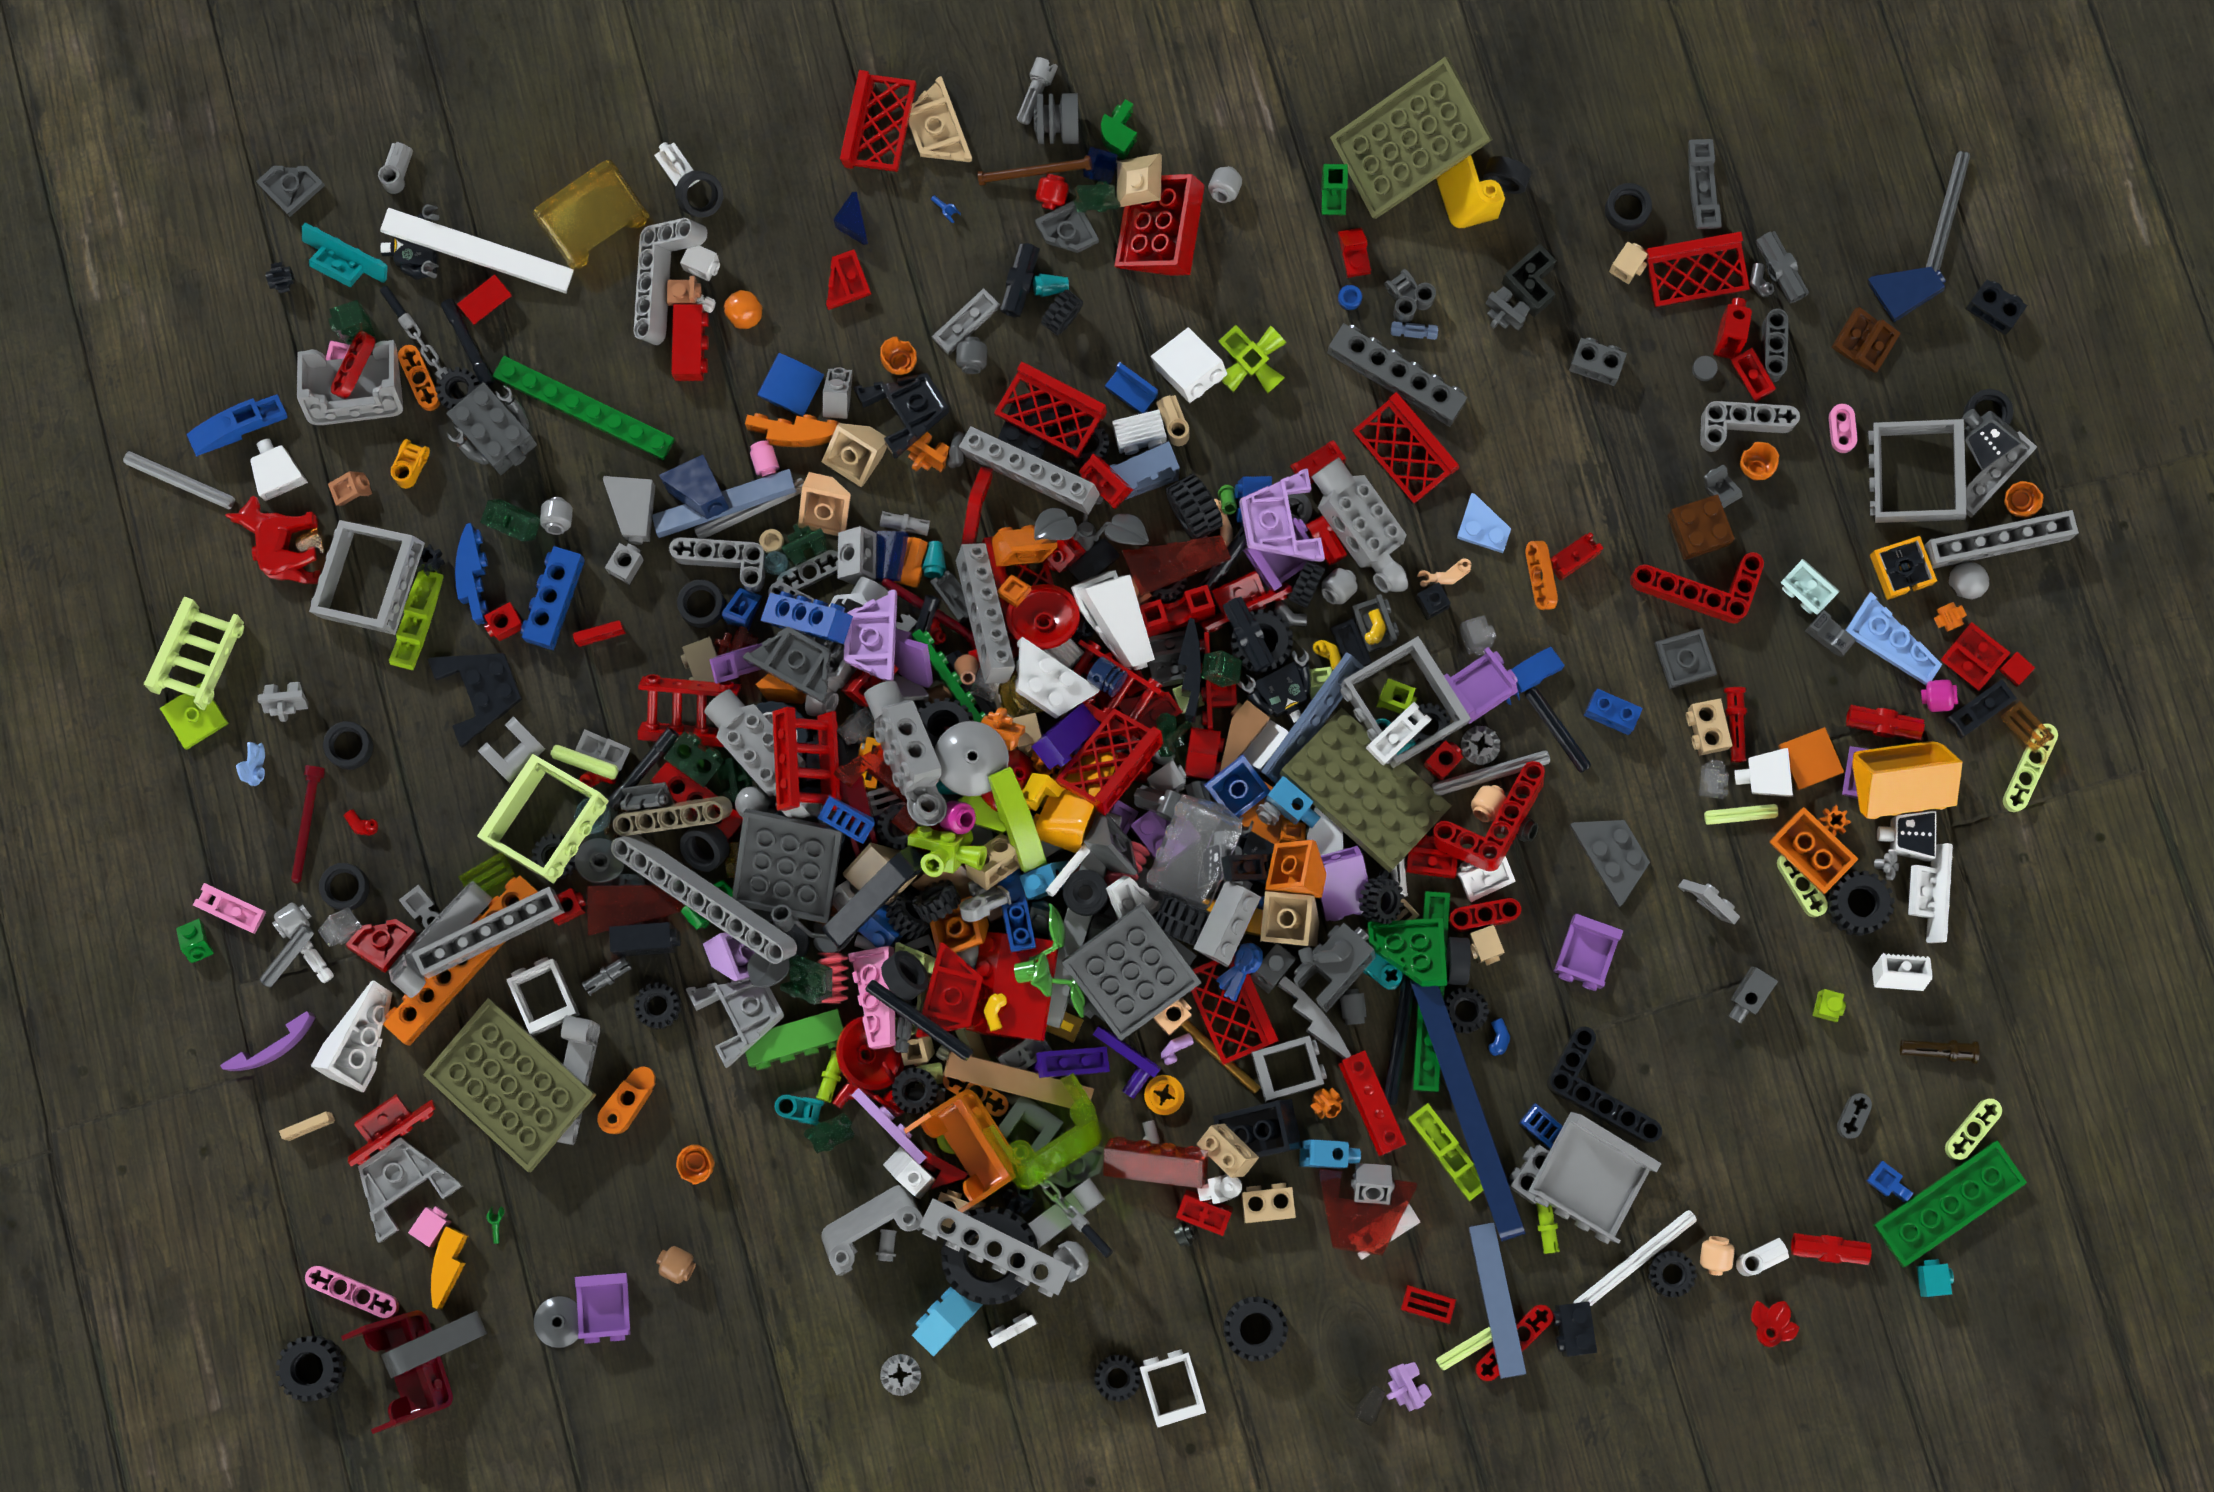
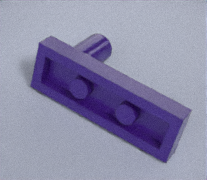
M1098 1026L1093 1033L1095 1037L1138 1066L1122 1089L1129 1097L1134 1099L1150 1075L1155 1078L1162 1069L1126 1042L1120 1041L1116 1035L1103 1026Z
M1107 1047L1036 1053L1037 1062L1028 1067L1029 1071L1038 1073L1039 1078L1110 1072Z

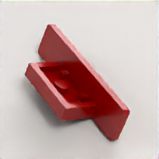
M1253 571L1212 590L1211 592L1220 613L1216 614L1213 618L1199 622V625L1205 632H1214L1222 628V624L1229 621L1223 605L1234 598L1242 596L1249 612H1257L1264 609L1269 602H1278L1286 599L1293 589L1285 582L1277 590L1265 592L1258 573Z
M1204 632V639H1200V654L1205 653V663H1201V678L1206 677V687H1202V702L1207 701V711H1202L1203 726H1208V730H1213V708L1236 707L1235 657L1211 658L1209 632Z
M395 1094L357 1120L354 1125L368 1143L348 1157V1164L351 1167L356 1163L358 1165L363 1164L371 1157L370 1154L377 1149L379 1151L385 1149L392 1143L391 1139L397 1135L403 1136L411 1131L412 1125L417 1121L421 1120L423 1122L429 1119L434 1114L435 1102L430 1100L411 1113L400 1097Z

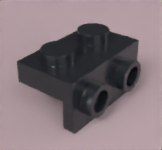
M1590 1301L1555 1305V1311L1552 1313L1554 1326H1558L1559 1337H1556L1558 1352H1562L1563 1357L1597 1353Z

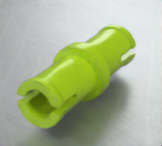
M831 1051L826 1071L822 1072L823 1080L816 1099L831 1103L837 1082H840L842 1078L840 1077L841 1070L837 1062L836 1051Z
M1536 1203L1540 1224L1537 1227L1538 1231H1541L1543 1253L1559 1252L1556 1235L1558 1225L1554 1222L1552 1206L1549 1205L1547 1208Z

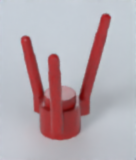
M883 1062L882 1066L894 1084L896 1077L888 1064ZM860 1089L863 1093L879 1102L895 1117L905 1112L894 1102L892 1091L887 1092L881 1098L872 1091Z

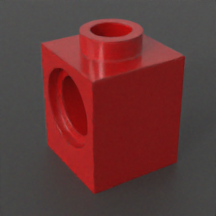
M511 602L484 615L487 621L484 627L489 636H495L499 641L521 631L523 622ZM508 618V623L505 627H497L500 619Z
M1445 740L1425 761L1423 766L1438 780L1442 781L1463 759L1461 755L1462 750L1455 743L1451 742L1449 744ZM1439 755H1449L1451 764L1443 765L1439 761Z
M573 888L557 894L561 905L566 900L573 901V908L570 911L553 918L554 923L558 926L586 913L583 906L587 904L581 892L577 893Z

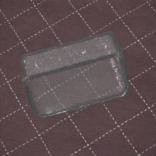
M1182 794L1180 801L1175 806L1172 820L1166 828L1162 844L1156 852L1152 868L1147 873L1145 884L1154 891L1171 896L1195 908L1208 909L1224 875L1221 857L1233 854L1242 832L1241 820L1223 804Z

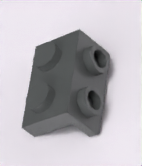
M1380 594L1376 595L1375 599L1352 606L1353 614L1368 653L1396 644L1399 630L1397 624L1390 620L1389 613H1391V608L1387 599L1383 600ZM1380 609L1387 630L1381 642L1369 645L1365 641V634L1370 632L1373 625L1368 613L1372 610Z

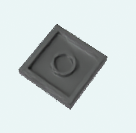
M1702 628L1654 643L1669 689L1717 675Z

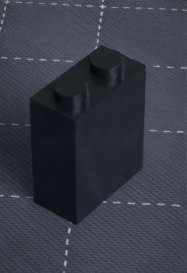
M670 922L609 927L610 952L618 957L623 955L637 956L677 953V946H681L680 931H677L676 927Z

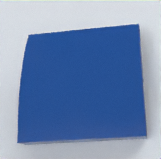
M778 353L757 396L777 407L781 406L791 413L803 417L824 374L793 358Z

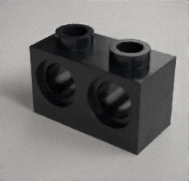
M1986 279L1965 309L2006 335L2013 328L2028 305L2024 304L2019 296L2009 294L2003 290L1999 283ZM1983 295H1988L1992 302H1986ZM2003 308L2009 309L2012 312V316L2006 315Z

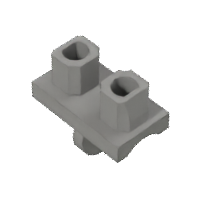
M290 682L287 684V692H280L278 685H265L263 694L258 695V703L262 705L263 712L270 713V716L278 715L281 722H286L288 714H295L296 710L308 709V701L300 682Z

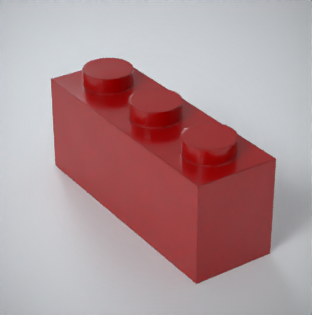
M673 304L672 376L675 381H704V373H708V359H704V350H708L709 347L708 335H705V327H709V313L705 312L702 304Z

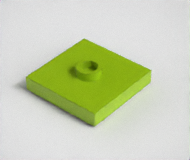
M202 682L195 687L200 688ZM183 693L160 708L184 749L191 748L229 724L214 698L210 704H207L205 710H202L193 702L195 697Z

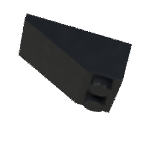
M1292 1099L1278 1100L1213 1116L1215 1125L1225 1124L1259 1158L1303 1148Z

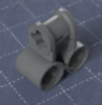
M1403 269L1401 274L1392 281L1387 280L1384 283L1390 296L1396 300L1393 316L1397 322H1402V324L1409 323L1413 320L1416 309L1427 310L1433 305L1436 296L1434 286L1427 282L1417 285L1412 275L1406 269ZM1427 293L1430 299L1422 300L1418 294ZM1402 306H1406L1411 310V312L1408 314H1404L1399 310V308Z

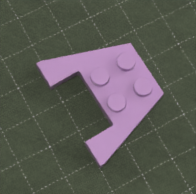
M1303 469L1295 475L1288 476L1278 483L1264 487L1240 499L1239 503L1248 548L1317 562L1324 561L1325 556L1321 538L1296 540L1288 495L1311 491L1308 469Z

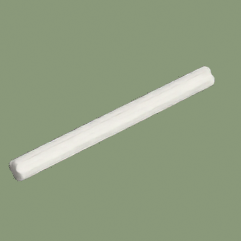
M1690 1210L1684 1212L1578 1297L1574 1303L1590 1301V1306H1592L1697 1221L1695 1215Z

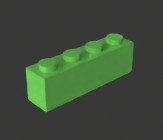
M835 1009L771 1028L745 1052L749 1066L751 1068L756 1067V1070H762L771 1067L770 1062L780 1060L781 1063L795 1060L794 1055L804 1053L805 1056L819 1053L818 1048L828 1046L829 1049L836 1048L839 1035L844 1028L840 1011Z

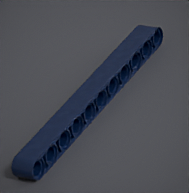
M1411 979L1413 991L1501 1242L1526 1234L1439 986L1422 987Z

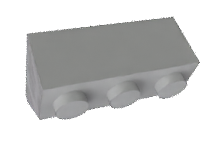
M1225 882L1193 949L1228 967L1261 897L1244 887L1231 882Z

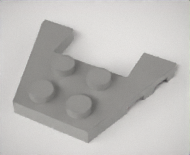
M750 978L738 981L731 980V983L720 985L711 983L707 984V987L696 989L695 987H689L686 989L696 1011L721 1000L738 1033L737 1036L715 1046L725 1068L733 1064L784 1018V1014L770 987H755L751 984Z
M401 1137L358 1166L378 1243L383 1242L400 1230L386 1207L427 1179L431 1181L442 1199L447 1198L463 1187L458 1180Z

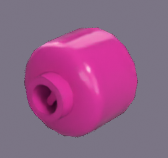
M1950 680L1929 681L1926 684V689L1921 690L1922 704H1927L1931 712L1951 711L1954 708V704H1958L1957 685H1953Z
M960 801L947 802L946 816L940 822V826L945 831L954 832L955 834L968 833L974 827L976 821V814L972 806Z

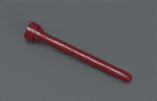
M883 579L882 585L885 588L896 590L899 597L918 609H922L924 600L891 579ZM936 609L934 619L966 638V642L970 644L969 646L976 649L972 630Z
M305 765L304 776H306L308 783L291 877L292 882L296 884L302 878L317 784L321 782V778H324L325 768Z

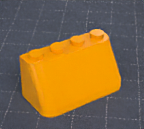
M1932 741L1857 751L1853 754L1852 766L1860 812L1866 818L1877 819L1880 816H1897L1909 812L1921 813L1924 810H1942L1946 807L1957 806L1963 762L1943 744Z
M1111 752L1097 754L1099 763L1113 760ZM1095 755L1084 756L1080 761L1081 766L1095 764ZM1069 762L1060 768L1058 774H1053L1052 779L1055 782V779L1060 775V773L1069 764ZM1115 766L1100 768L1101 778L1112 776L1115 772ZM1097 769L1082 772L1084 781L1099 778ZM1080 773L1069 774L1065 780L1070 783L1080 782ZM1100 784L1085 787L1086 792L1094 797L1101 790ZM1063 788L1059 797L1047 795L1044 797L1040 805L1043 809L1040 814H1035L1033 821L1041 841L1077 853L1092 828L1097 808L1087 800Z

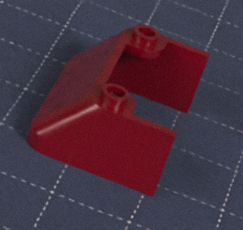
M415 1310L364 1325L342 1335L341 1338L344 1341L363 1335L365 1344L370 1350L374 1352L385 1350L388 1352L431 1332L432 1329L425 1313ZM440 1356L394 1377L400 1398L393 1400L388 1406L390 1421L371 1429V1432L375 1434L408 1423L451 1405L453 1394Z

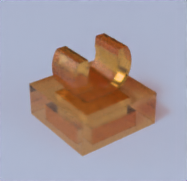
M318 528L295 539V544L300 552L304 550L306 552L309 547H317L321 553H324V546L321 543L322 535Z

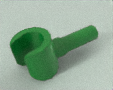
M491 1207L486 1216L487 1221L492 1224L494 1244L500 1243L499 1222L505 1214L503 1207L499 1208L498 1215L493 1213V1207Z

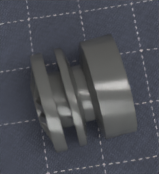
M1063 93L1060 104H1055L1053 94H1049V105H1044L1043 94H1037L1034 107V131L1038 144H1044V133H1050V144H1054L1056 133H1061L1063 144H1079L1078 93Z

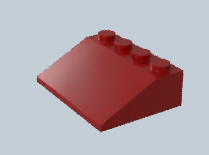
M1193 174L1161 175V200L1124 206L1114 266L1120 269L1169 276L1190 275L1205 185Z
M987 932L985 942L979 946L976 971L984 979L972 1026L966 1028L967 1031L982 1035L1044 1041L1051 996L1046 997L1040 989L1031 984L1032 981L1018 983L1015 978L1014 965L1015 963L1029 961V957L1036 956L1052 947V940L1034 938L1036 948L1011 952L1007 934ZM1059 947L1046 955L1052 978L1055 976ZM1002 993L1007 999L1006 1005L1001 1007L998 1012L1002 1028L990 1031L984 1014V1008L991 995Z

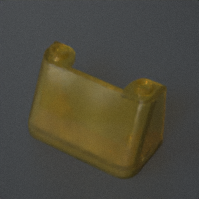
M612 160L601 162L541 203L533 211V216L539 227L571 269H579L585 266L588 262V251L624 226L640 228L650 218L648 212Z

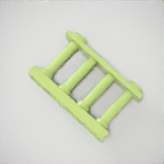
M184 597L144 685L150 692L159 695L162 688L167 687L195 697L193 702L200 709L205 710L207 704H210L213 700L214 688L237 638H240L243 634L244 622L236 614H233L230 622L201 613L199 612V606L193 599ZM197 621L225 631L220 644L189 634L192 623ZM187 643L215 653L210 666L179 656L182 645ZM178 665L204 674L205 677L200 688L169 678L172 666Z

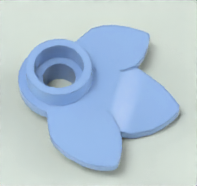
M247 742V761L238 763L236 769L241 781L251 786H257L263 781L265 776V770L262 767L265 760V749L262 743L257 745L256 743Z

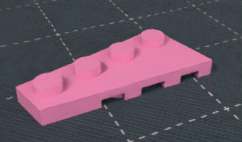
M891 946L848 954L849 961L853 963L855 971L852 973L854 983H857L860 993L857 996L859 1005L863 1006L865 1015L863 1023L868 1045L872 1049L896 1046L895 1011L865 990L869 982L875 980L891 991L884 982L881 972L883 962L894 954V947Z

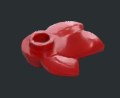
M1760 1301L1754 1303L1751 1310V1321L1757 1328L1756 1336L1763 1346L1774 1347L1780 1341H1791L1798 1334L1799 1326L1790 1322L1791 1310L1787 1302H1777L1770 1308ZM1767 1330H1771L1773 1332V1338L1769 1337L1766 1334Z

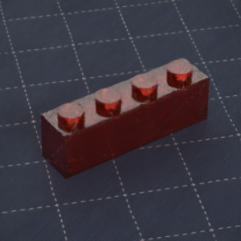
M1124 1137L1110 1138L1104 1147L1103 1176L1202 1189L1208 1177V1150H1202L1196 1146L1186 1148L1172 1143L1155 1144L1148 1140L1132 1141Z

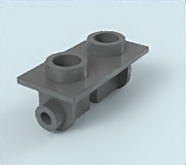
M666 782L623 788L622 791L625 798L621 801L620 806L622 810L631 812L633 809L655 806L661 808L668 804H674L675 801Z

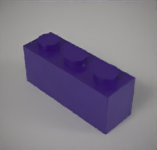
M1081 703L1059 720L1031 747L1049 770L1057 764L1062 767L1072 759L1070 754L1074 756L1083 746L1082 743L1085 744L1100 724L1087 707Z

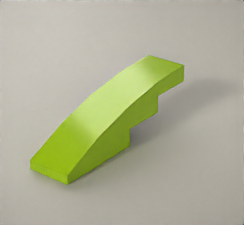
M424 570L418 572L403 609L404 616L396 633L397 641L389 658L390 665L414 670L436 607L443 574L430 571L428 577Z
M1008 767L988 776L999 818L1005 824L1010 845L1016 850L1021 870L1026 873L1047 863L1032 815L1012 768Z
M1427 1103L1411 1115L1408 1120L1466 1199L1470 1202L1481 1194L1484 1190L1474 1163L1460 1147L1459 1142L1431 1106Z

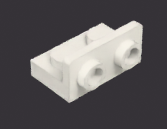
M1486 854L1484 856L1488 859L1495 858L1493 854ZM1506 856L1495 871H1484L1466 862L1461 863L1456 871V875L1460 878L1470 902L1516 882Z

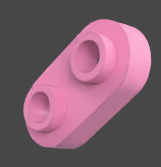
M1838 404L1829 413L1831 444L1836 451L1847 453L1857 444L1855 413L1849 405ZM1837 415H1842L1844 421H1839ZM1844 438L1847 444H1841L1839 439Z

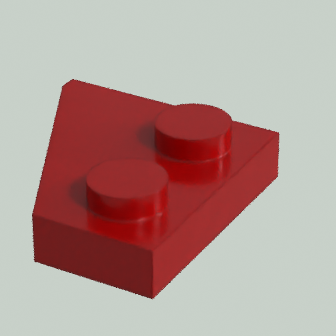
M855 249L832 257L828 298L826 300L828 310L871 295Z
M1164 692L1166 693L1164 698L1154 694L1137 721L1150 729L1153 726L1160 729L1183 711L1169 692ZM1141 696L1122 699L1118 705L1121 712L1129 716ZM1140 731L1136 732L1141 739L1145 735Z
M1425 835L1407 854L1406 873L1455 879L1458 858L1438 850L1434 845V837Z

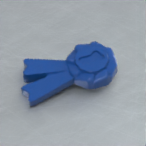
M1242 944L1235 952V966L1216 979L1220 983V989L1226 990L1224 996L1232 1001H1236L1246 975L1256 972L1262 964L1263 951L1256 944Z

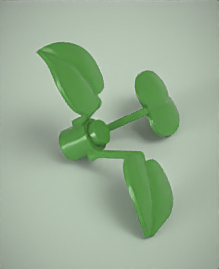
M1049 903L1047 904L1050 908L1049 930L1053 939V945L1036 956L1029 957V961L1015 963V978L1018 983L1032 981L1031 984L1040 989L1046 997L1052 995L1053 983L1068 985L1071 989L1072 1003L1079 1014L1078 1016L1082 1018L1084 1017L1085 993L1073 978L1072 981L1055 979L1050 974L1046 955L1055 951L1058 947H1064L1065 926L1058 910Z

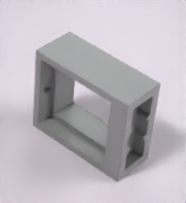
M1310 1035L1251 1053L1265 1102L1324 1085L1323 1079L1327 1078L1323 1064L1318 1065L1316 1055L1320 1054L1316 1040L1311 1041ZM1305 1044L1315 1080L1274 1092L1264 1056Z

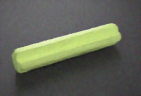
M555 745L551 750L553 759L609 779H615L619 772L616 765L560 745Z
M1776 804L1710 810L1705 812L1704 818L1707 825L1770 819L1778 816V807Z
M1490 1327L1438 1357L1436 1361L1440 1369H1448L1492 1342Z

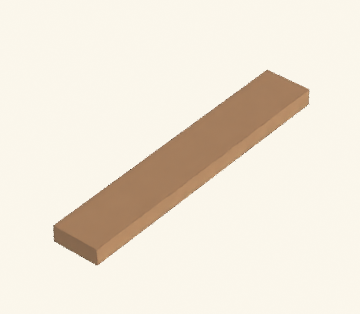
M951 1051L949 1052L943 1073L946 1077L1086 1113L1088 1112L1094 1088L1054 1077L1039 1078L1038 1073L973 1056L965 1061Z

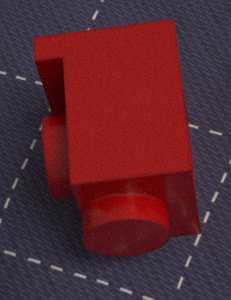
M1073 537L1067 540H1057V548L1047 557L1046 564L1052 571H1058L1059 573L1067 571L1068 567L1076 562L1086 550Z

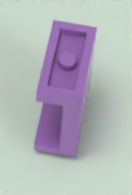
M1292 517L1296 540L1309 539L1305 533L1307 527L1303 521ZM1248 547L1243 550L1267 588L1271 591L1282 586L1281 583L1303 569L1307 562V559Z
M1489 647L1484 649L1485 654L1452 677L1448 674L1444 675L1471 718L1468 724L1518 692L1516 682H1518L1517 677L1511 669L1507 671L1504 668L1502 657L1497 651L1493 653Z
M1355 846L1321 855L1327 874L1323 895L1320 898L1321 910L1326 921H1338L1347 915L1362 914L1364 911H1360L1359 906L1363 904L1359 902V898H1363V895L1360 893L1361 890H1366L1364 884L1369 882L1363 855L1359 847Z
M1575 914L1572 917L1554 972L1559 974L1558 978L1568 982H1573V979L1583 983L1582 987L1596 991L1597 988L1602 989L1623 930Z
M627 1273L575 1277L578 1339H584L585 1344L600 1342L599 1337L610 1336V1341L625 1340V1335H631Z

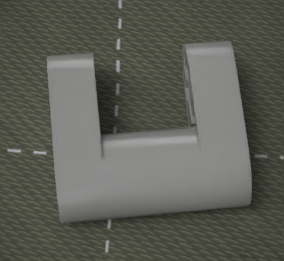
M514 716L505 726L521 741L516 748L504 759L487 742L478 750L509 783L519 775L532 754L538 757L545 750Z

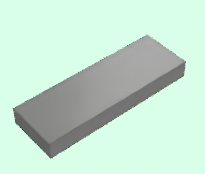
M983 288L932 336V339L950 355L960 342L965 341L966 337H969L1000 308V304Z

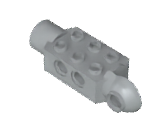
M1338 457L1312 476V479L1324 494L1318 509L1360 568L1372 567L1375 570L1376 574L1373 576V580L1380 591L1384 593L1389 591H1405L1408 588L1406 573L1402 566L1395 562L1389 554L1404 543L1406 533L1365 475L1352 476Z
M860 577L851 594L835 595L831 603L844 607V612L847 613L855 608L862 607L872 599L876 601L888 595V590L871 579ZM811 636L810 639L831 651L825 704L806 694L805 711L807 715L818 716L836 709L839 701L836 691L838 688L845 686L858 668L845 663L844 644Z
M896 681L879 683L864 693L874 718L875 739L881 744L884 761L892 770L894 785L899 787L902 795L906 796L907 810L912 820L923 826H934L944 819L947 812L946 801L936 787L941 776V765L914 701L903 699ZM921 806L927 807L930 812L924 811Z
M730 689L725 690L716 696L704 710V713L719 729L716 738L769 797L776 796L773 725L754 704L745 706ZM797 753L798 767L806 768V762ZM800 802V807L782 812L788 818H805L810 816L805 809L810 804Z

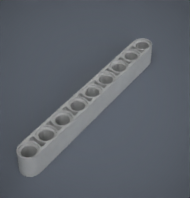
M1098 811L1096 812L1093 825L1099 817V815L1101 814ZM1108 812L1107 814L1120 827L1122 816ZM1092 851L1081 862L1079 869L1095 871L1103 879L1107 872L1105 865ZM1089 886L1081 887L1078 892L1079 897L1083 900L1090 899L1093 895L1092 888ZM1069 908L1067 909L1064 919L1065 945L1063 948L1059 947L1055 979L1072 981V976L1061 961L1086 943L1094 915L1081 916ZM1053 983L1047 1025L1060 1028L1069 1000L1068 996L1070 997L1069 991L1071 990L1066 984Z
M640 835L622 836L616 838L611 843V852L615 858L767 961L778 964L796 954L797 945L793 938Z

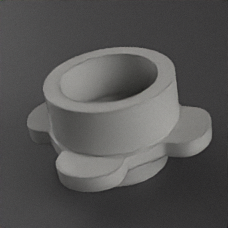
M1265 802L1263 805L1260 804L1258 806L1259 809L1256 810L1258 818L1267 825L1275 826L1281 815L1280 811L1269 802Z

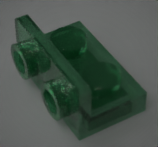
M798 955L791 957L790 981L781 984L780 990L789 993L792 997L807 1000L810 1004H819L822 1000L832 997V968Z

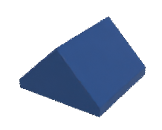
M1241 755L1204 784L1212 798L1232 822L1270 793V789L1244 755Z

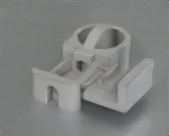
M971 881L967 884L970 894L974 897L961 902L959 908L964 921L974 922L990 915L989 911L1007 903L1011 905L1012 902L1009 892L1004 887L999 885L996 888L993 886L986 891L974 881Z

